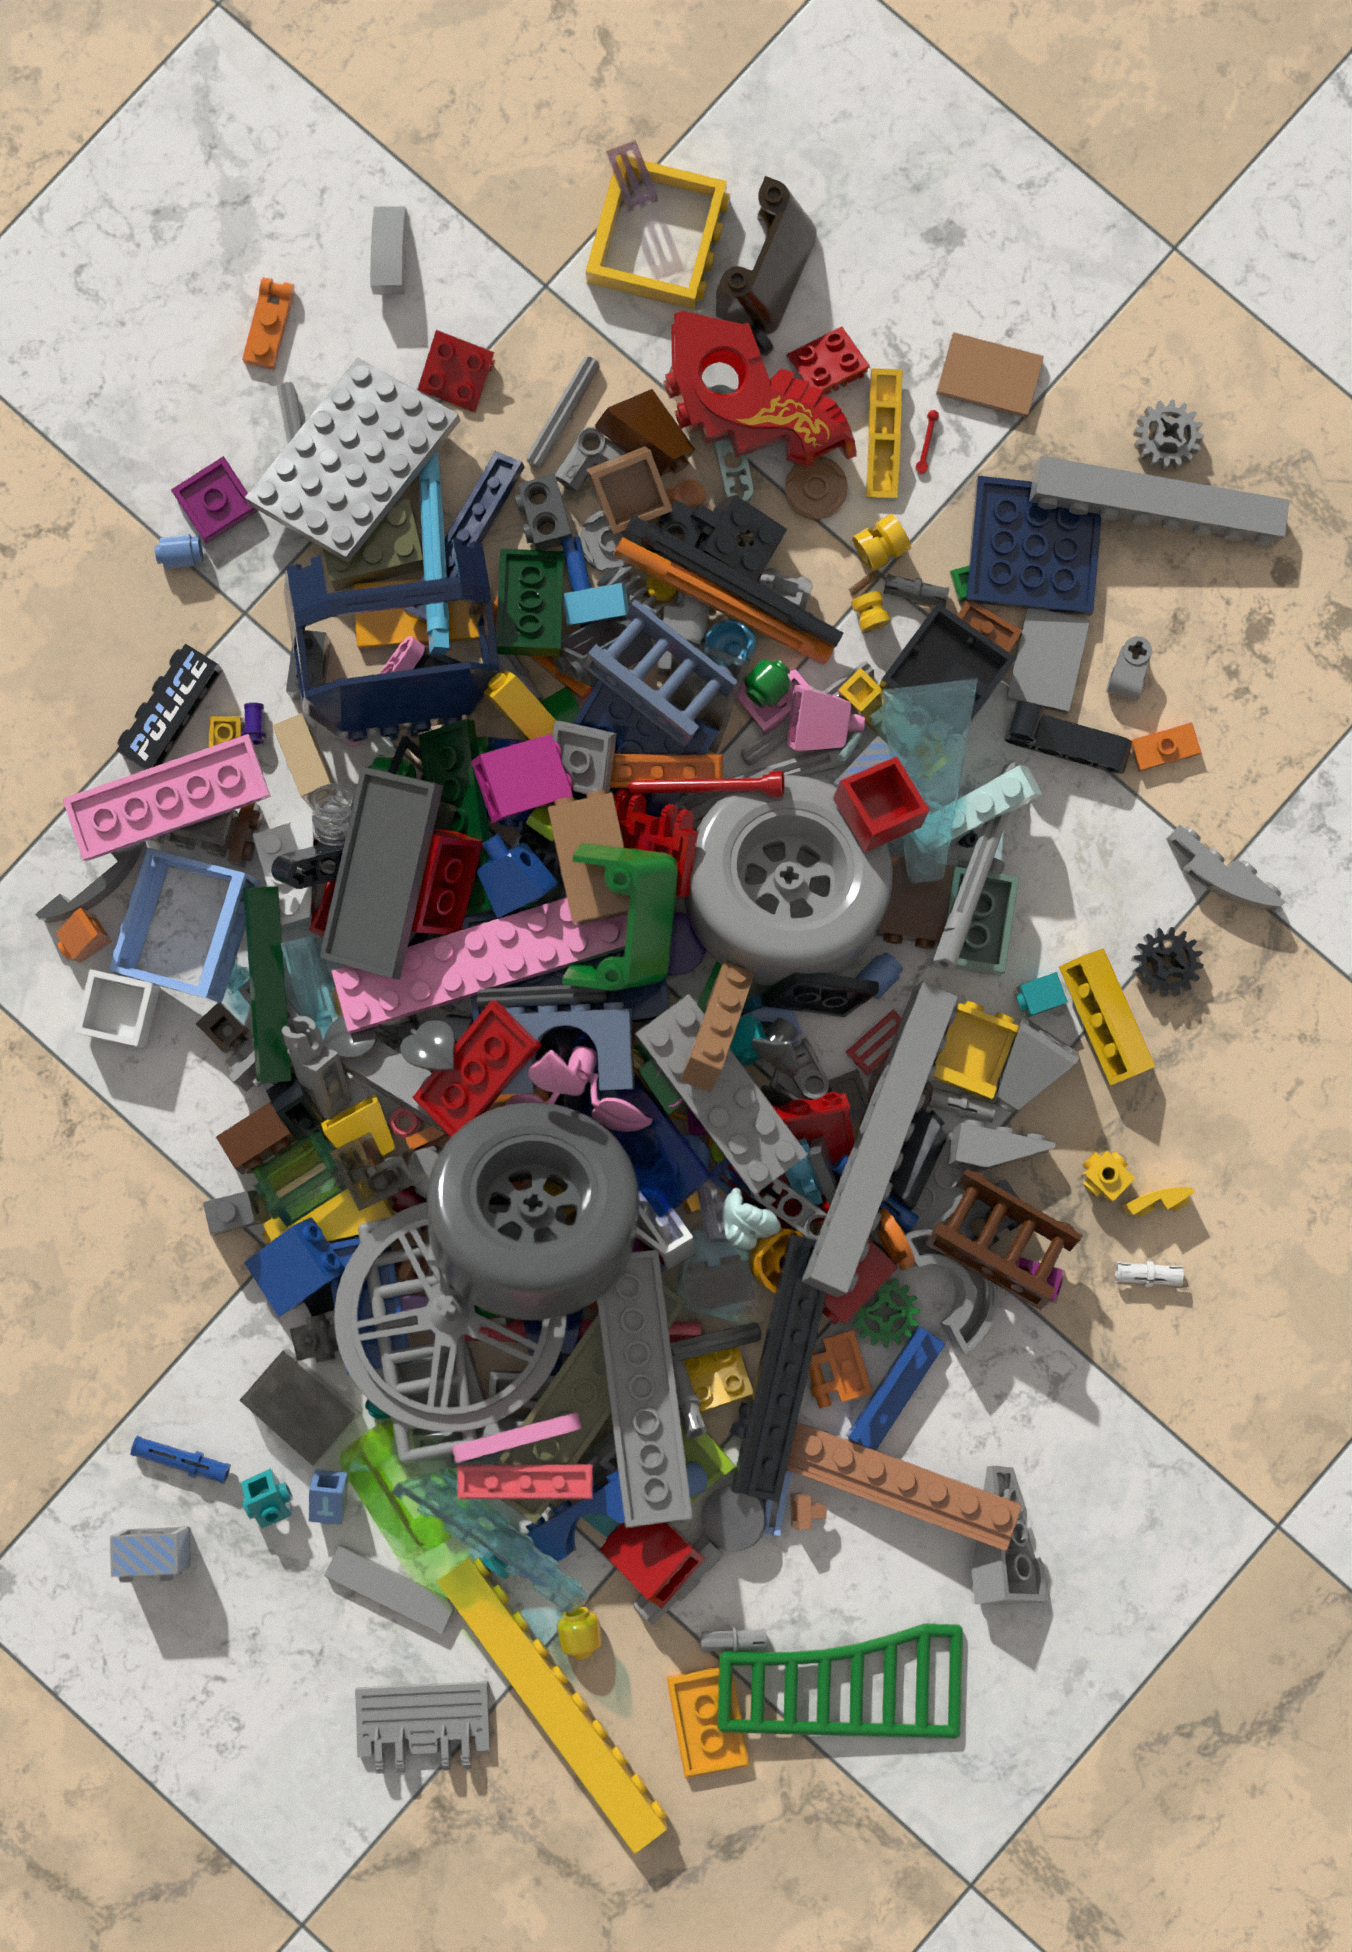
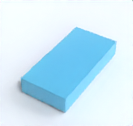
M625 583L563 593L566 623L568 626L625 617L629 611Z

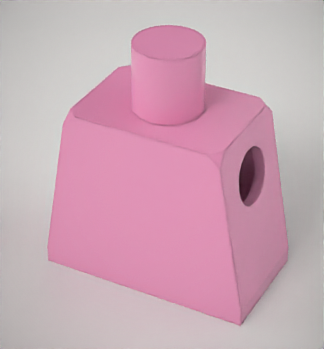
M795 685L786 745L796 751L842 748L846 744L847 733H856L855 731H858L862 734L865 726L864 715L850 714L851 702L841 697L801 685Z

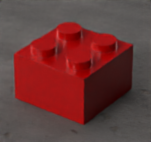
M897 756L840 780L833 796L834 802L864 852L921 828L930 811Z

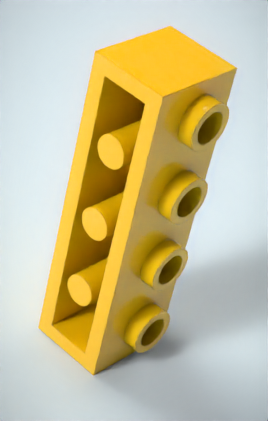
M1102 948L1082 955L1059 966L1110 1086L1156 1067L1105 949Z

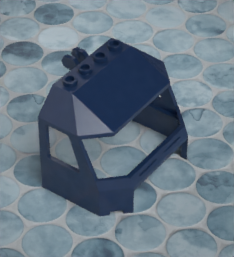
M452 539L458 577L327 593L321 554L310 558V566L302 568L301 564H294L287 567L284 599L303 712L340 739L348 738L349 742L363 741L368 739V735L380 733L381 737H389L390 741L398 740L400 730H407L410 739L417 738L418 733L432 730L431 726L443 724L446 726L469 719L486 695L483 692L489 687V681L500 672L490 584L482 543L473 541L468 543L469 547L463 546L462 539ZM459 600L471 602L468 613L469 615H475L483 663L464 662L338 679L311 689L304 643L306 626L336 616Z

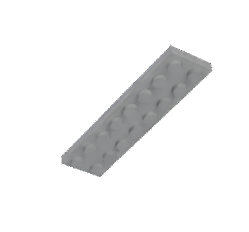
M658 1250L636 1252L631 1254L625 1269L613 1286L597 1299L626 1527L692 1519Z

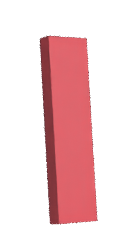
M458 1465L457 1499H592V1465Z

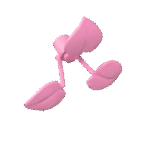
M577 1046L573 1049L568 1066L550 1050L530 1068L528 1074L530 1080L543 1090L554 1092L548 1101L543 1102L533 1094H517L510 1097L504 1105L524 1102L554 1104L560 1093L579 1095L583 1092L586 1083L590 1082L591 1102L596 1107L592 1111V1117L603 1126L616 1131L631 1132L643 1129L653 1121V1119L646 1117L639 1109L624 1100L605 1098L600 1101L598 1099L597 1079L599 1075L593 1073L598 1054L584 1046Z

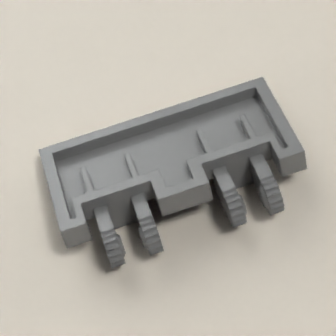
M488 1681L357 1687L355 1689L357 1757L372 1756L374 1741L376 1774L385 1772L384 1743L395 1742V1768L397 1773L405 1772L406 1739H409V1755L438 1753V1738H441L442 1771L451 1769L450 1740L461 1739V1765L463 1770L471 1769V1736H475V1751H490Z

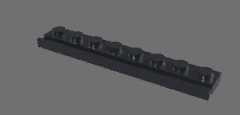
M791 1233L788 1235L731 1491L735 1494L741 1493L751 1497L778 1502L780 1500L826 1298V1292L801 1282L816 1245V1238L798 1236Z

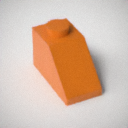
M82 908L76 910L56 932L61 941L57 943V946L66 959L72 958L79 963L112 943L97 917Z

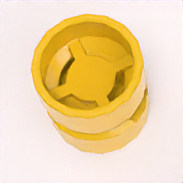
M889 514L877 521L875 529L866 528L852 536L857 553L871 572H875L888 564L890 556L898 558L912 548L904 528L893 514Z

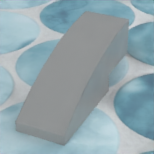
M374 207L370 263V286L373 295L405 294L406 207Z

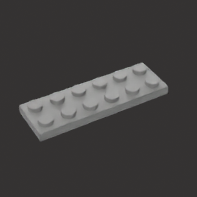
M688 994L635 1033V1035L753 1195H755L808 1154L730 1049L711 1093L680 1081L688 1055L704 1017V1013Z

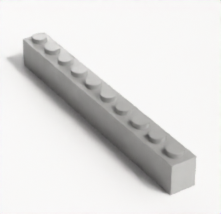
M922 981L912 989L801 1282L835 1297H840L854 1289L858 1280V1273H855L859 1261L862 1262L865 1259L870 1247V1243L866 1242L869 1233L876 1229L881 1218V1213L878 1212L881 1201L887 1199L892 1188V1183L889 1182L893 1171H897L902 1162L903 1153L900 1150L903 1142L909 1140L914 1130V1124L911 1123L915 1112H919L924 1103L925 1095L922 1094L924 1086L934 1076L936 1066L933 1065L936 1054L939 1055L946 1044L947 1037L943 1035L947 1025L950 1026L956 1017L957 1008L954 1006L958 998L957 996L925 981Z

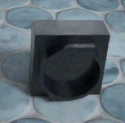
M937 603L883 676L879 686L894 699L899 697L905 707L957 743L1009 672L1017 658Z

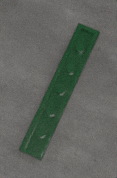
M278 886L243 888L256 1083L291 1081L290 1056L282 1034L283 1027H288Z

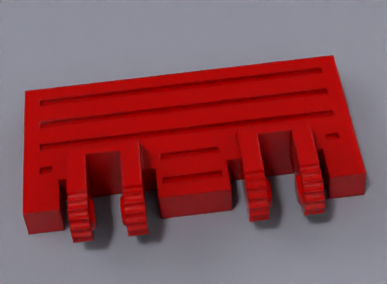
M623 788L616 791L615 807L624 848L671 855L678 864L676 896H689L690 877L693 870L698 832L693 830V813L685 809L679 812L676 806L668 804L661 810L662 813L659 819L646 814L647 800L644 795L636 793L632 796L629 790Z

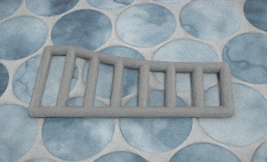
M388 1218L361 1223L358 1227L360 1244L376 1227ZM430 1243L425 1244V1246L427 1247L428 1251H429V1244H430ZM418 1245L411 1247L416 1259L424 1258ZM404 1248L383 1252L366 1277L374 1318L387 1315L384 1299L425 1291L419 1279L381 1286L378 1267L409 1261ZM435 1275L426 1277L430 1287L439 1283ZM417 1315L375 1324L376 1331L418 1325ZM464 1334L458 1338L453 1367L454 1373H452L450 1387L455 1386L458 1406L454 1407L471 1405ZM390 1336L377 1338L385 1382L403 1396L428 1392L430 1377L399 1384L396 1364L433 1357L434 1343L393 1351ZM441 1347L440 1355L448 1354L450 1348ZM446 1374L437 1376L436 1390L444 1387ZM391 1417L398 1457L402 1464L453 1455L451 1446L477 1439L476 1431L472 1429L462 1431L463 1439L411 1449L407 1430L417 1427L405 1424Z

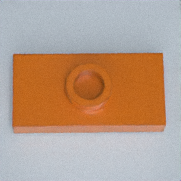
M1193 723L1131 740L1133 741L1131 749L1139 772L1202 753Z

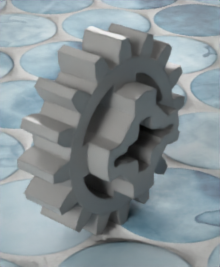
M1171 399L1168 406L1165 407L1160 400L1157 402L1155 410L1148 406L1144 411L1145 416H1139L1136 423L1140 427L1135 428L1133 436L1140 437V439L1135 442L1134 447L1144 449L1140 456L1141 459L1148 456L1152 458L1150 461L1151 467L1157 462H1161L1162 470H1166L1169 463H1172L1175 469H1179L1182 460L1187 464L1190 463L1193 458L1192 454H1197L1201 447L1197 443L1203 440L1204 435L1197 433V431L1201 429L1203 424L1202 422L1193 421L1197 414L1196 411H1192L1189 414L1185 412L1186 403L1177 408L1175 407V400ZM1149 425L1151 426L1150 430L1153 433V439L1151 441L1149 440L1148 436ZM1186 429L1188 431V444H1186L1187 440L1183 436ZM1171 432L1174 435L1173 437L1168 436L1166 438L1163 433L1168 434Z

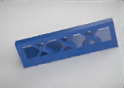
M916 1326L912 1336L909 1337L846 1435L865 1447L877 1450L946 1343L923 1327Z

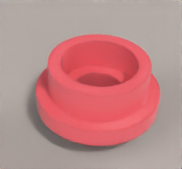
M402 1106L396 1108L390 1115L389 1127L398 1137L407 1138L418 1133L421 1128V1118ZM404 1116H409L411 1119V1125L408 1128H402L400 1125V1120Z

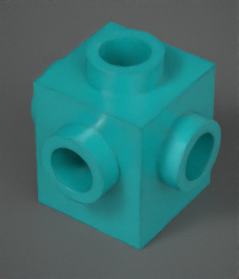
M271 1468L241 1482L245 1499L242 1501L244 1510L248 1518H255L262 1529L292 1515L289 1501L293 1500L290 1488L286 1482L280 1483Z

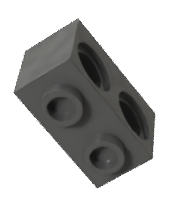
M555 474L519 483L520 494L515 495L519 514L526 512L529 524L523 525L527 543L534 542L536 550H545L560 546V542L563 539L572 537ZM538 493L544 494L547 497L546 501L540 505L530 502L531 497ZM544 523H551L555 526L554 531L548 535L541 534L538 529Z

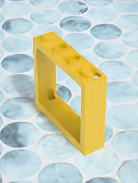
M617 154L585 271L587 283L695 310L698 299L703 300L708 282L703 281L706 270L711 271L714 264L715 252H711L713 242H719L723 229V223L719 222L721 212L727 213L731 194L727 193V181ZM629 176L713 196L688 288L604 267Z

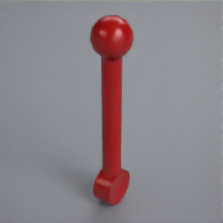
M930 410L927 414L929 422L920 461L915 466L918 474H925L928 470L926 460L934 424L939 419V413L936 410Z

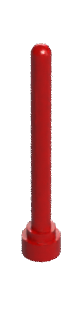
M769 771V774L763 775L762 778L633 780L628 784V789L631 793L762 791L763 794H769L770 798L784 797L785 777L783 771Z

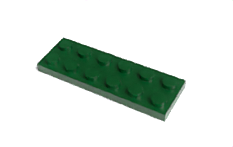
M464 719L419 734L424 781L443 785L434 829L456 831L481 840L484 843L490 839L486 804L471 763L472 760L479 756L475 720ZM483 846L465 917L494 911L478 876V869L490 860Z

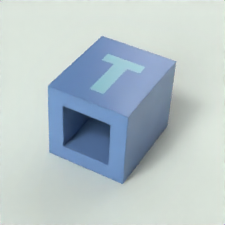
M325 1470L314 1471L309 1489V1522L342 1524L347 1505L348 1473Z

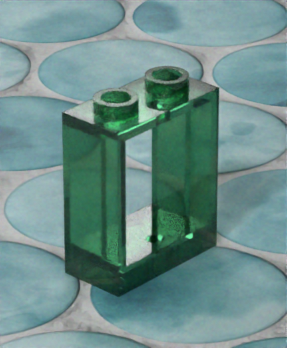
M320 1129L315 1130L253 1170L259 1182L254 1187L265 1202L264 1206L274 1220L280 1217L286 1227H289L354 1185ZM324 1162L327 1167L326 1169L281 1198L279 1197L278 1190Z

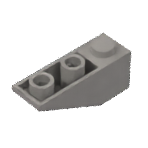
M965 1120L964 1123H960L953 1129L947 1166L981 1172L1047 1153L1055 1148L1056 1143L1046 1141V1137L1040 1134L1029 1133L1026 1137L1015 1134V1130L1012 1128L996 1127L994 1130L985 1128L984 1123L980 1121Z

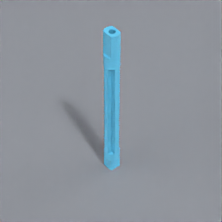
M437 450L418 474L424 581L446 578L441 474ZM448 602L426 605L430 654L445 655L449 650L450 634Z

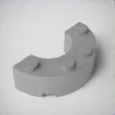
M915 1229L903 1232L915 1258L914 1267L919 1268L928 1264H937L943 1267L952 1277L956 1289L955 1304L950 1314L940 1324L954 1350L964 1355L967 1354L985 1338L993 1324L991 1322L996 1306L998 1307L997 1285L926 1245L925 1242L933 1229Z

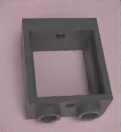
M626 616L596 621L561 639L560 657H553L557 670L561 674L574 678L576 681L594 687L598 678L583 667L588 653L595 645L607 650L631 621ZM641 630L617 658L618 662L625 668H628L641 661L653 647L651 637Z

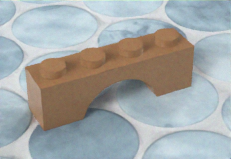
M724 960L710 993L706 1012L688 1055L680 1081L710 1093L712 1092L723 1068L755 973Z

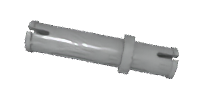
M684 1360L673 1362L678 1409L686 1437H700L707 1430L699 1409L701 1405L699 1396L694 1393Z

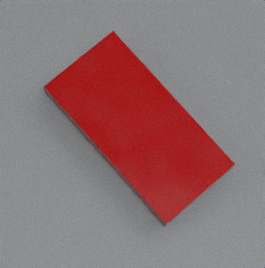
M491 1000L455 1044L454 1070H434L412 1098L451 1138L462 1126L485 1113L539 1049L541 1044L497 1000Z

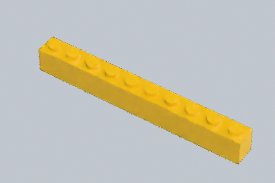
M470 1554L441 1576L437 1583L627 1845L636 1854L667 1830V1822L665 1820L668 1817L667 1812L658 1800L654 1802L650 1800L645 1793L648 1787L638 1773L631 1774L626 1767L629 1761L623 1751L618 1746L613 1748L605 1738L609 1734L599 1719L594 1721L586 1712L589 1706L578 1691L573 1694L566 1683L569 1681V1678L558 1664L555 1667L546 1657L550 1653L540 1638L535 1640L527 1631L530 1625L520 1611L514 1613L507 1602L510 1601V1597L500 1584L495 1586L489 1579L490 1569L482 1562L480 1557L475 1559Z

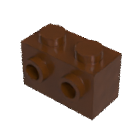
M271 1101L216 1136L217 1141L233 1167L242 1175L246 1172L251 1174L263 1167V1161L273 1155L280 1156L292 1147L291 1143L297 1140L275 1112Z

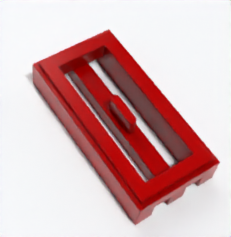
M894 1009L845 1052L866 1076L887 1058L890 1047L869 1066L864 1063L869 1056L896 1033L901 1017ZM894 1019L897 1024L860 1057L855 1053L890 1020Z

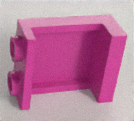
M552 734L484 753L471 761L492 824L505 820L512 815L554 803L555 800L573 796L572 780L569 774L564 771L561 763V748L553 740Z

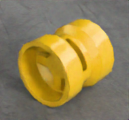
M880 591L866 593L851 601L853 611L859 615L860 620L858 624L862 633L880 629L891 622L889 613L882 607L883 597Z

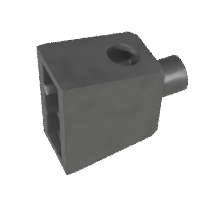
M264 1190L244 1191L203 1202L211 1236L262 1224L271 1219ZM253 1201H254L255 1206H256V1212H255L254 1207H253Z

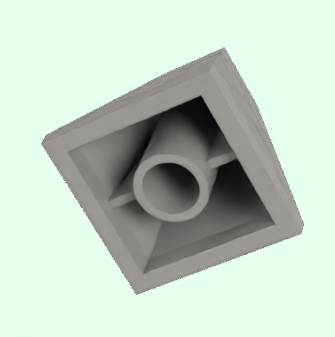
M1023 1017L1020 1021L1018 1033H1016L997 1091L998 1099L996 1103L1009 1112H1013L1014 1109L1020 1110L1072 1068L1079 1060L1078 1051L1026 1017Z

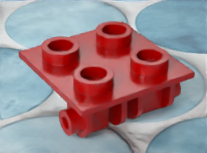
M842 326L787 353V357L802 379L809 381L810 386L822 389L821 394L824 396L832 392L831 387L835 392L838 391L839 383L846 387L847 382L849 384L859 378H864V374L870 368V365Z
M436 330L417 390L476 412L488 372H492L495 365V360L493 359L495 352Z

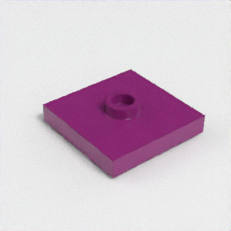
M224 456L171 489L173 495L206 544L259 511L247 504L245 496L248 492Z

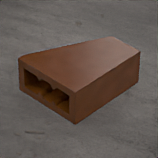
M653 389L608 407L594 425L600 433L627 453L644 446L647 447L652 453L660 476L671 471L673 474L682 471L688 466V458L696 450Z

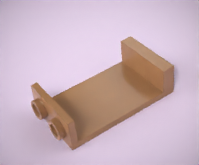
M606 790L589 792L586 794L587 798L574 801V797L561 798L554 801V806L548 807L571 919L575 926L628 915L630 895L617 894L608 888L605 882V866L572 862L573 854L581 843L624 848L615 807L616 800L613 793L606 794Z

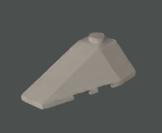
M987 1466L984 1490L1023 1505L1007 1551L976 1540L972 1564L975 1605H1010L1047 1602L1044 1567L1041 1557L1035 1558L1030 1540L1035 1538L1032 1527L1026 1528L1022 1516L1025 1505L1013 1467Z

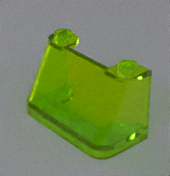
M388 1418L348 1444L341 1451L339 1463L342 1470L348 1473L347 1478L393 1552L404 1560H411L440 1546L452 1538L459 1528L451 1515L439 1518L431 1515L427 1510L415 1519L413 1518L380 1465L381 1462L393 1455L392 1438L395 1434L392 1420Z

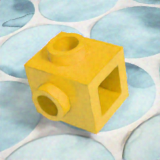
M1095 1151L1082 1164L1085 1170L1080 1174L1086 1180L1083 1186L1095 1197L1101 1195L1107 1202H1113L1136 1179L1126 1169L1128 1163L1115 1151L1112 1154L1108 1151H1103L1100 1155ZM1104 1169L1108 1172L1107 1179L1102 1175Z

